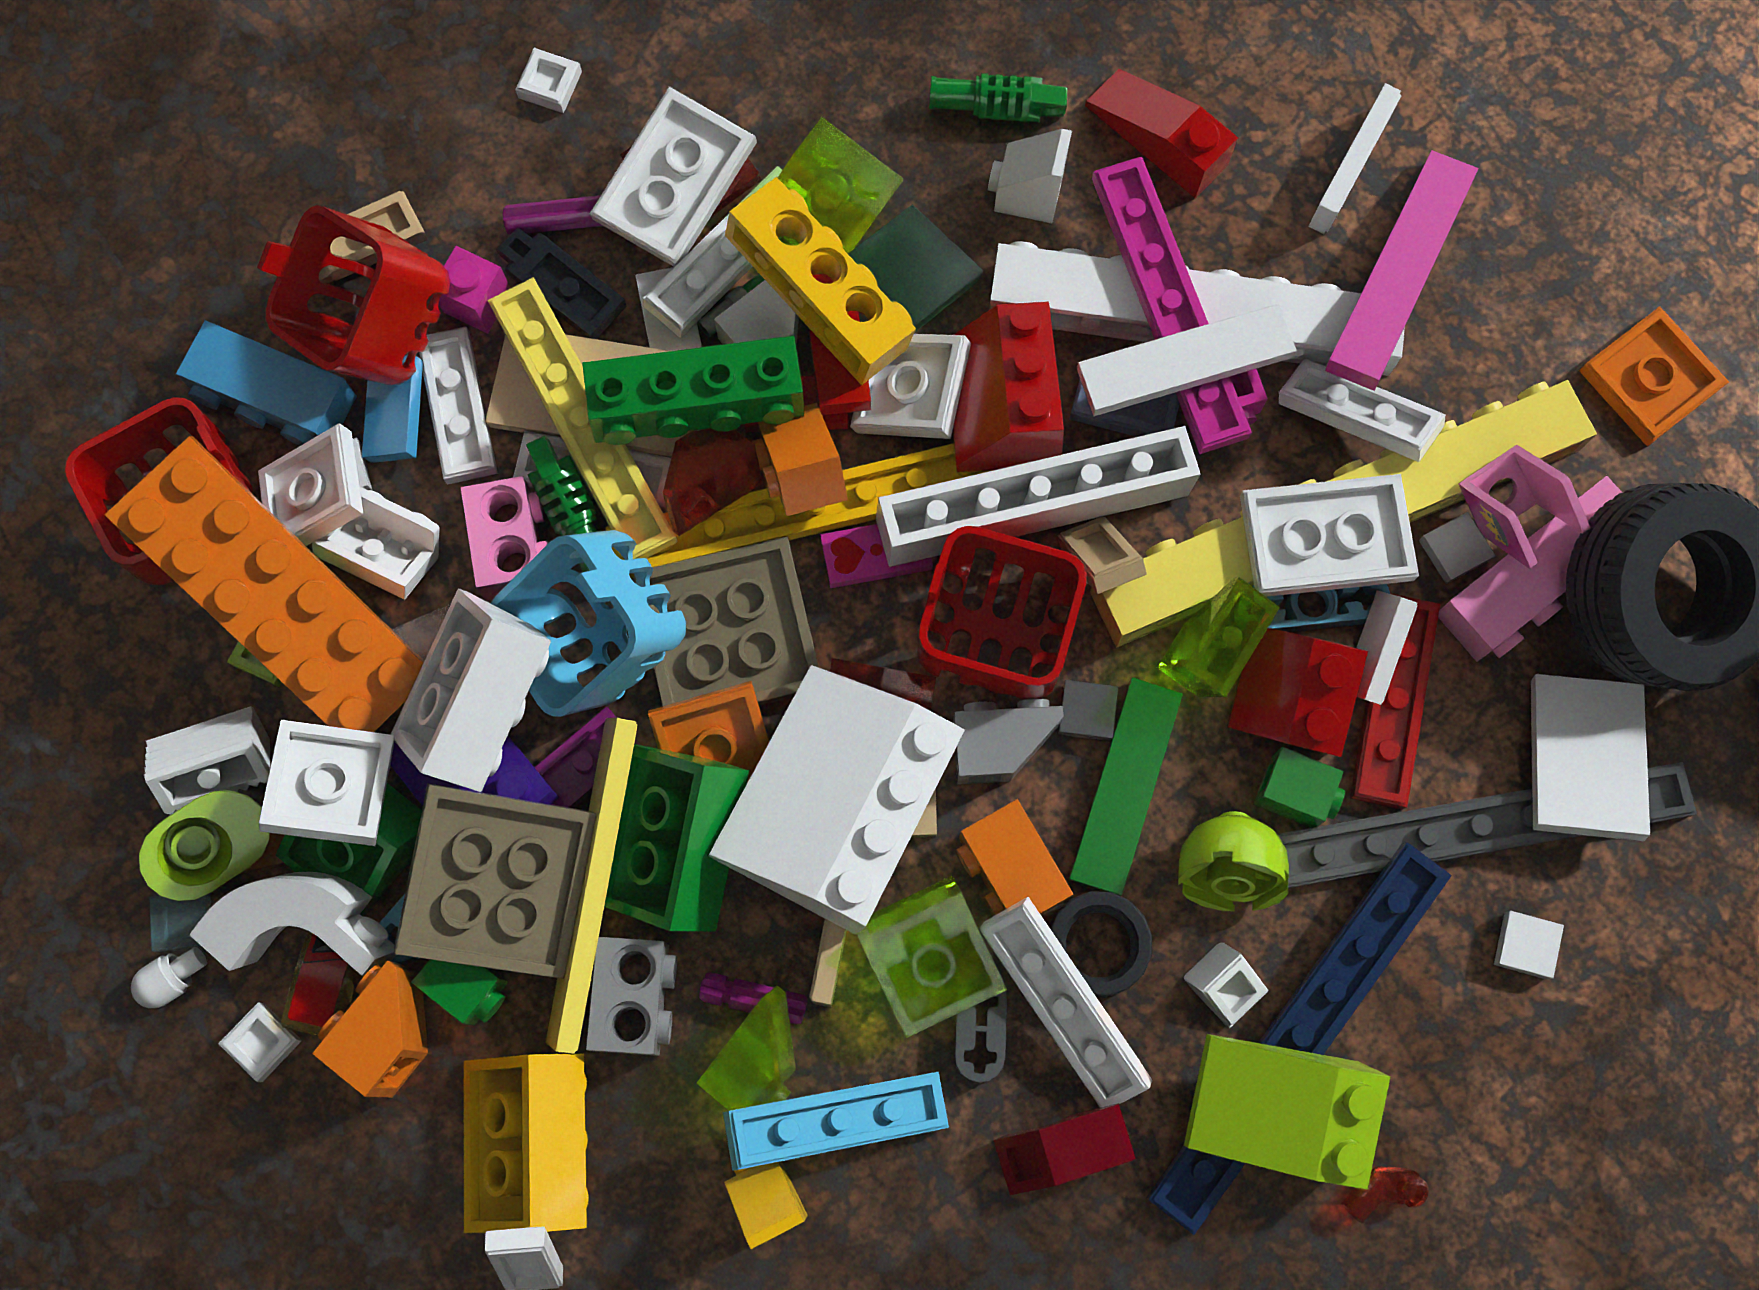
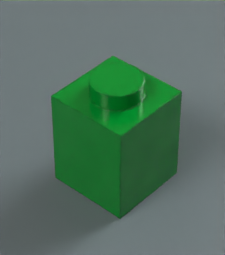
M1281 747L1271 756L1253 805L1307 827H1318L1326 821V818L1333 820L1342 805L1345 790L1338 786L1344 771Z
M430 959L411 983L462 1024L474 1026L479 1019L485 1023L497 1012L506 998L501 991L508 984V981L492 968Z

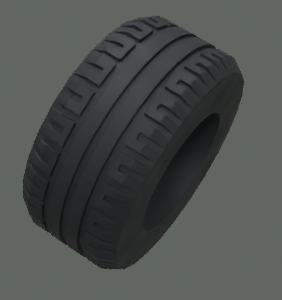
M1698 483L1641 485L1625 490L1624 493L1616 495L1613 500L1604 503L1603 507H1600L1595 512L1594 517L1588 520L1590 529L1583 534L1580 533L1579 538H1577L1571 552L1566 573V601L1570 621L1575 634L1578 635L1581 645L1584 646L1589 656H1592L1593 660L1598 665H1601L1604 670L1611 672L1612 675L1622 680L1683 691L1715 688L1718 685L1734 680L1753 666L1759 659V508L1738 492H1733L1732 489L1722 488L1715 484ZM1680 540L1688 550L1694 563L1696 590L1687 615L1676 628L1669 631L1662 622L1656 607L1655 580L1658 568L1665 554Z

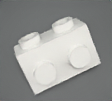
M360 487L363 514L313 542V554L405 600L438 560L440 528L425 515L411 512L386 500L375 491Z

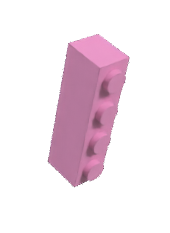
M1605 476L1578 498L1587 520L1594 517L1595 512L1600 507H1603L1604 503L1613 500L1616 495L1622 493L1608 476ZM1555 516L1528 538L1538 564L1529 569L1508 554L1439 610L1438 618L1476 662L1491 651L1498 658H1501L1524 639L1518 631L1523 625L1532 620L1539 627L1564 607L1557 598L1566 592L1567 568L1571 552L1577 538L1580 536V532Z

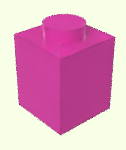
M455 246L444 265L451 281L449 294L441 295L439 305L445 314L488 334L497 319L488 300L511 288L500 266Z

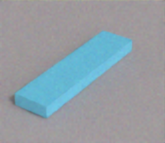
M939 1072L723 1112L732 1171L949 1128Z

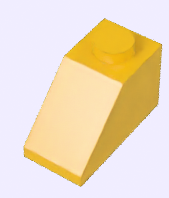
M782 1161L734 1170L736 1176L724 1182L750 1249L803 1223L808 1216Z

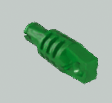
M981 73V75H976L975 80L931 76L929 109L973 111V116H977L978 119L988 118L998 121L1001 119L1012 122L1015 120L1026 123H1039L1040 117H1063L1065 115L1068 88L1042 84V78L1030 76L1017 77L1016 75L1003 76V74L989 75V73Z
M542 436L527 443L526 447L537 468L536 471L527 475L537 496H539L540 503L555 534L566 536L598 532L594 524L598 521V512L571 456L567 455L559 459L547 436ZM579 563L583 572L590 571L585 563Z

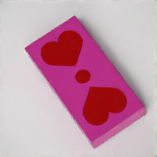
M877 524L820 534L830 588L932 570L933 567L931 557L889 567Z

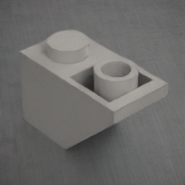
M1047 699L1022 700L1017 702V708L996 709V703L994 702L965 704L964 711L955 712L953 719L954 724L965 729L955 749L957 785L1010 782L1059 727L1064 717L1063 706H1049V700Z

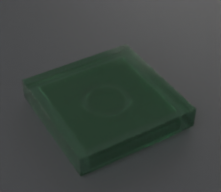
M913 204L848 253L857 264H863L872 272L878 287L891 302H898L907 310L912 319V324L916 328L915 332L980 281L983 270Z

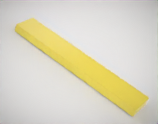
M534 277L489 299L488 302L610 529L626 533L636 542L632 555L633 559L648 558L677 543L678 541L627 446L625 444L611 445L606 442L595 443L588 419L583 366Z
M621 718L605 719L589 811L596 813L565 975L564 979L557 978L545 1042L557 1052L575 1054V1051H578L638 726L636 721Z

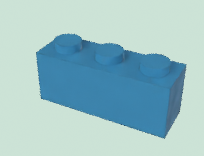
M206 320L176 372V375L190 388L188 396L193 400L217 410L220 404L236 410L234 415L256 428L263 429L267 423L282 429L280 434L299 446L339 423L342 425L357 398L344 378Z

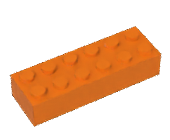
M193 436L187 437L105 514L112 523L328 726L375 732L406 702L424 660Z

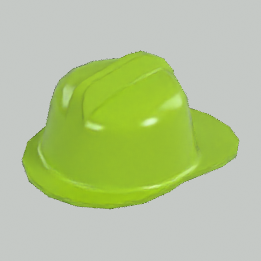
M232 790L212 791L194 799L162 820L146 835L139 852L140 872L147 885L162 897L176 901L196 900L213 892L249 868L263 855L270 839V833L261 832L259 828L262 807L250 796Z

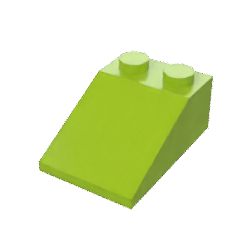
M1207 1034L1184 1146L1189 1149L1314 1181L1368 1190L1391 1076L1359 1061Z

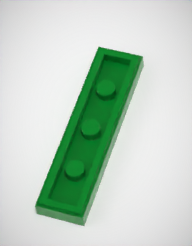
M1133 677L1131 678L1068 881L1100 892H1112L1122 896L1183 693Z

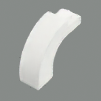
M318 872L288 873L243 885L216 902L190 933V936L229 971L257 962L276 936L287 926L299 927L312 932L362 976L375 965L382 967L387 960L392 961L396 955L394 952L395 945L387 939L388 933L385 928L375 920L360 915L372 897L349 881Z

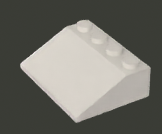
M811 665L708 856L856 935L866 927L965 729L914 702Z

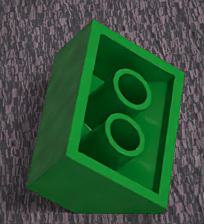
M634 744L604 907L668 931L716 932L729 867L708 855L747 785L750 770L712 759Z

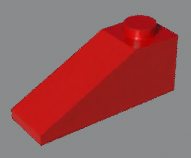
M1118 69L1085 103L1089 110L1195 199L1228 166L1239 138L1200 105L1121 69Z

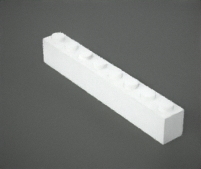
M1023 241L1013 242L1009 245L999 243L989 310L1000 304L1049 301L1052 329L1142 342L1155 340L1122 255L1113 256L1109 259L1089 256L1086 252L1074 248L1052 251L1038 249L1036 245ZM1186 266L1209 324L1279 303L1297 350L1294 357L1283 360L1285 362L1301 364L1304 358L1327 366L1361 296V293L1341 291L1338 286L1333 284L1321 283L1305 286L1290 284V281L1282 277L1270 276L1254 279L1240 277L1238 273L1226 269L1203 272L1189 270ZM1404 330L1382 375L1389 376L1402 358Z

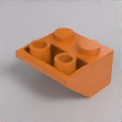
M388 960L382 967L375 965L363 976L355 989L359 996L345 1013L340 1010L325 1023L318 1034V1038L322 1042L312 1053L365 1097L393 1098L428 1054L423 992L411 983L419 972L414 968Z

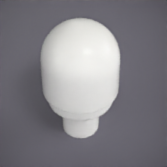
M193 947L179 957L172 953L166 956H159L134 975L131 982L133 998L138 1004L146 1008L165 1006L186 992L187 987L192 984L191 975L207 965L205 955L199 948Z

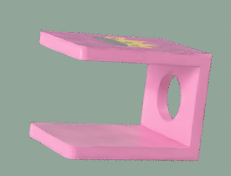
M1515 445L1458 484L1482 535L1529 569L1538 564L1517 516L1535 504L1582 534L1590 529L1570 478L1518 445ZM1503 478H1510L1513 482V490L1505 502L1500 503L1489 495L1492 486L1497 481Z

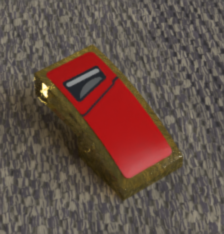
M310 931L307 933L293 974L281 1025L282 1028L318 1036L322 1027L336 1012L341 1010L345 1013L348 1010L355 992L352 981L356 970Z

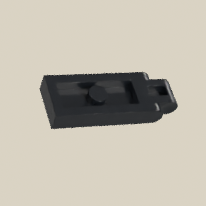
M516 228L496 249L497 253L509 263L504 270L513 280L521 284L534 277L551 310L586 338L598 339L627 307L622 296L542 233L538 232L532 239L521 229Z

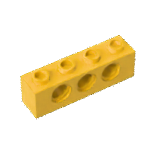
M775 177L729 211L725 237L861 385L907 350L916 330L907 310L900 303L891 302L878 287L872 272L863 264H857L845 252L838 235L827 226L822 227L811 215L805 200L794 189L788 190ZM788 236L795 239L799 244L794 246L786 245L778 238ZM817 273L825 274L834 282L830 284L821 283L812 275ZM847 312H861L869 321H855Z

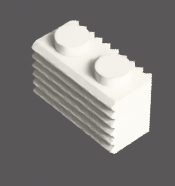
M251 706L146 741L147 747L145 748L147 754H145L146 767H144L146 774H144V778L166 814L171 815L175 810H179L194 799L212 791L232 790L237 792L238 789L247 790L249 785L257 787L259 782H268L270 773V738L254 708Z

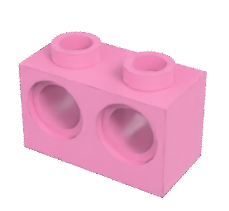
M524 476L461 487L475 585L486 601L493 600L548 544L547 540L540 542L537 523L546 521L545 511L540 503L539 496H537L536 492L531 491ZM508 504L518 506L517 513L509 521H494L497 510L502 506ZM515 553L526 555V560L520 569L514 572L502 571V564L508 556Z

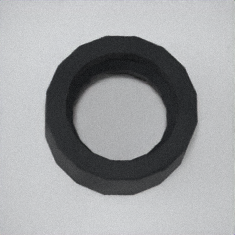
M1091 891L1072 898L1054 915L1049 928L1066 953V937L1071 925L1084 915L1106 913L1117 918L1126 928L1130 938V954L1126 964L1116 974L1101 978L1090 977L1080 972L1097 998H1107L1128 990L1144 975L1152 957V934L1145 916L1131 901L1112 892Z

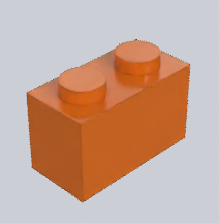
M817 403L805 405L804 416L794 417L791 421L783 424L774 425L764 421L757 422L761 438L752 441L759 470L763 472L770 499L780 498L786 516L848 500L840 456Z
M1018 799L960 832L959 840L962 846L956 849L957 855L970 877L973 878L979 874L990 893L985 895L983 899L992 916L997 915L1026 897L1030 898L1040 915H1043L1066 902L1074 895Z

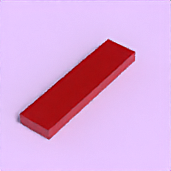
M1390 593L1417 602V609L1384 701L1380 705L1366 700L1350 799L1403 810L1408 806L1440 604Z

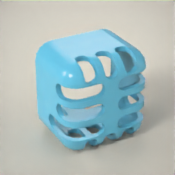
M610 530L558 536L550 541L490 603L533 625L551 640L548 648L549 658L547 665L541 675L534 678L529 688V692L538 706L551 716H565L610 705L623 697L626 689L636 685L644 677L645 671L654 668L664 659L665 651L678 647L685 637L686 620L682 611H667V603L671 597L669 591L664 584L650 586V576L654 569L647 558L633 559L632 555L636 542L626 533ZM612 547H614L623 556L625 560H622L619 557H617L613 552ZM579 563H585L590 571L578 573L571 570V568ZM629 573H634L636 583L630 578ZM559 582H569L576 586L595 611L597 617L596 624L593 627L589 626L573 602L562 592L551 587ZM610 601L614 608H609L605 602ZM649 605H654L660 613L652 610ZM567 613L575 617V629L563 637H551L544 629V625L557 620ZM584 638L589 639L593 645V652L588 658L571 664L562 657L560 650H564ZM609 642H614L622 652L613 661L610 660L607 654ZM599 664L607 666L585 687L579 683L577 676L590 671Z

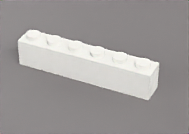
M1182 426L878 497L876 522L888 565L892 567L941 555L947 537L957 528L964 526H977L1018 537L1189 496L1201 473L1186 427Z

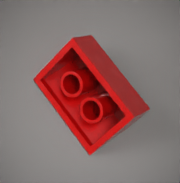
M1049 301L996 305L953 334L965 335L971 342L953 426L956 472L998 470L1062 455L1064 425Z

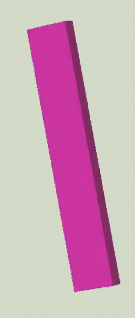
M1431 150L1325 369L1326 372L1375 391L1479 168Z
M1142 156L1094 171L1092 176L1093 184L1154 339L1209 324ZM1230 376L1175 392L1199 454L1249 439L1252 434Z

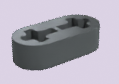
M984 975L976 976L966 981L959 990L956 1000L955 1066L963 1077L977 1083L990 1081L1000 1073L1004 1065L1006 1050V992L1001 983L992 977ZM981 985L987 987L988 996L997 998V1006L987 1009L985 1026L976 1025V1008L966 1004V997L975 995L977 986ZM976 1032L985 1033V1050L995 1054L994 1063L986 1064L982 1074L974 1073L973 1063L964 1062V1052L971 1051L975 1047Z

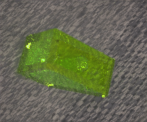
M1234 577L1184 623L1157 668L1197 697H1227L1280 607L1240 577Z
M776 986L760 999L696 1083L728 1111L784 1101L792 1093L784 1086L796 1071L785 991Z

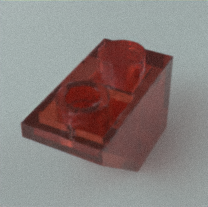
M711 428L693 430L675 441L663 489V497L672 530L678 536L763 484L755 445L735 429L730 431H716Z

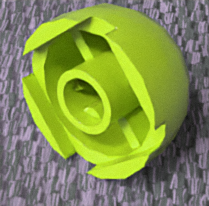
M1225 812L1218 817L1205 821L1195 827L1182 845L1179 858L1178 885L1183 883L1182 894L1187 899L1203 907L1220 911H1235V905L1232 901H1252V911L1276 905L1288 895L1289 863L1285 846L1273 829L1243 812Z

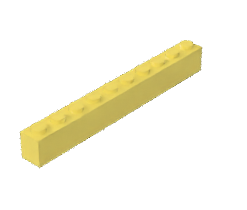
M1568 380L1552 387H1548L1546 382H1541L1521 392L1517 396L1518 401L1503 407L1500 401H1496L1480 408L1471 415L1473 420L1457 426L1454 420L1445 422L1443 429L1420 462L1385 449L1379 454L1381 459L1364 465L1361 459L1352 461L1337 469L1333 473L1335 478L1328 481L1401 474L1409 522L1411 523L1465 500L1458 484L1515 445L1520 446L1547 464H1550L1580 451L1597 433ZM1503 478V479L1497 481V482L1492 486V488H1493V487H1496V486H1498V485H1500V484H1503V483H1505V482H1508V481H1510L1511 479H1510V478ZM1311 479L1300 484H1309L1317 482L1315 479ZM1240 511L1241 518L1223 524L1221 519H1215L1203 524L1193 531V538L1176 544L1174 539H1168L1149 548L1145 552L1147 557L1143 558L1147 575L1099 594L1091 588V596L1116 648L1241 595L1248 587L1254 585L1242 511Z

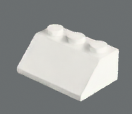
M458 588L391 732V735H394V741L421 773L481 792L487 778L493 776L499 768L502 759V746L511 727H515L524 714L526 706L525 697L534 678L541 675L547 665L549 658L548 648L551 640L533 625Z

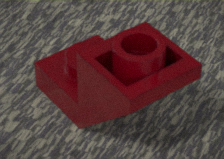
M1119 1103L1075 1113L1050 1125L1007 1134L993 1140L1010 1195L1057 1186L1136 1159Z

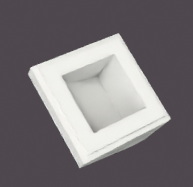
M1225 943L1217 944L1184 976V980L1229 1028L1269 991L1242 954Z

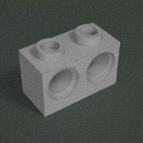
M598 938L586 1050L659 1056L660 1044L669 1045L672 1031V1011L664 1010L665 989H674L677 955H669V945L667 943L654 940ZM637 954L646 955L651 964L649 976L640 984H628L623 976L625 962L631 956ZM633 1009L639 1010L645 1018V1030L638 1039L625 1041L618 1032V1021L625 1012Z

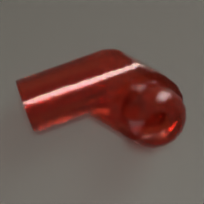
M1377 1166L1371 1170L1368 1190L1354 1188L1341 1202V1205L1356 1220L1364 1223L1381 1202L1406 1204L1411 1208L1421 1206L1428 1198L1429 1187L1426 1181L1421 1179L1419 1173L1407 1167Z

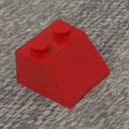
M1253 624L1227 727L1341 757L1368 651Z

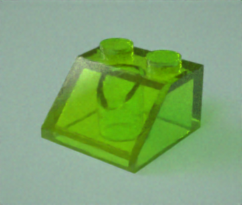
M823 117L820 118L777 177L788 190L794 189L803 197L809 212L822 227L827 226L838 235L843 249L849 256L890 202L904 180ZM782 236L793 245L799 244L791 237Z
M953 875L872 913L866 927L857 933L863 950L906 1038L1007 990Z

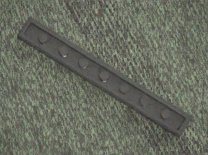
M1683 762L1647 768L1650 824L1691 817L1697 814ZM1532 789L1277 834L1287 850L1289 863L1288 889L1382 872L1400 845L1408 842L1433 862H1440L1585 836L1533 830Z

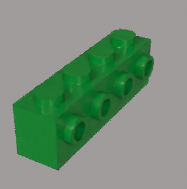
M795 336L582 362L588 419L595 443L606 442L611 445H623L639 437L659 435L663 438H677L693 430L711 428L716 431H730L738 428L741 424L764 421L765 423L776 425L789 422L794 417L804 416L803 389Z

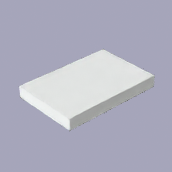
M669 87L593 207L590 216L594 221L675 267L694 245L756 145V137Z
M1401 474L1243 490L1240 495L1256 598L1414 581L1419 577Z
M1535 674L1531 680L1533 830L1645 841L1650 836L1644 685Z

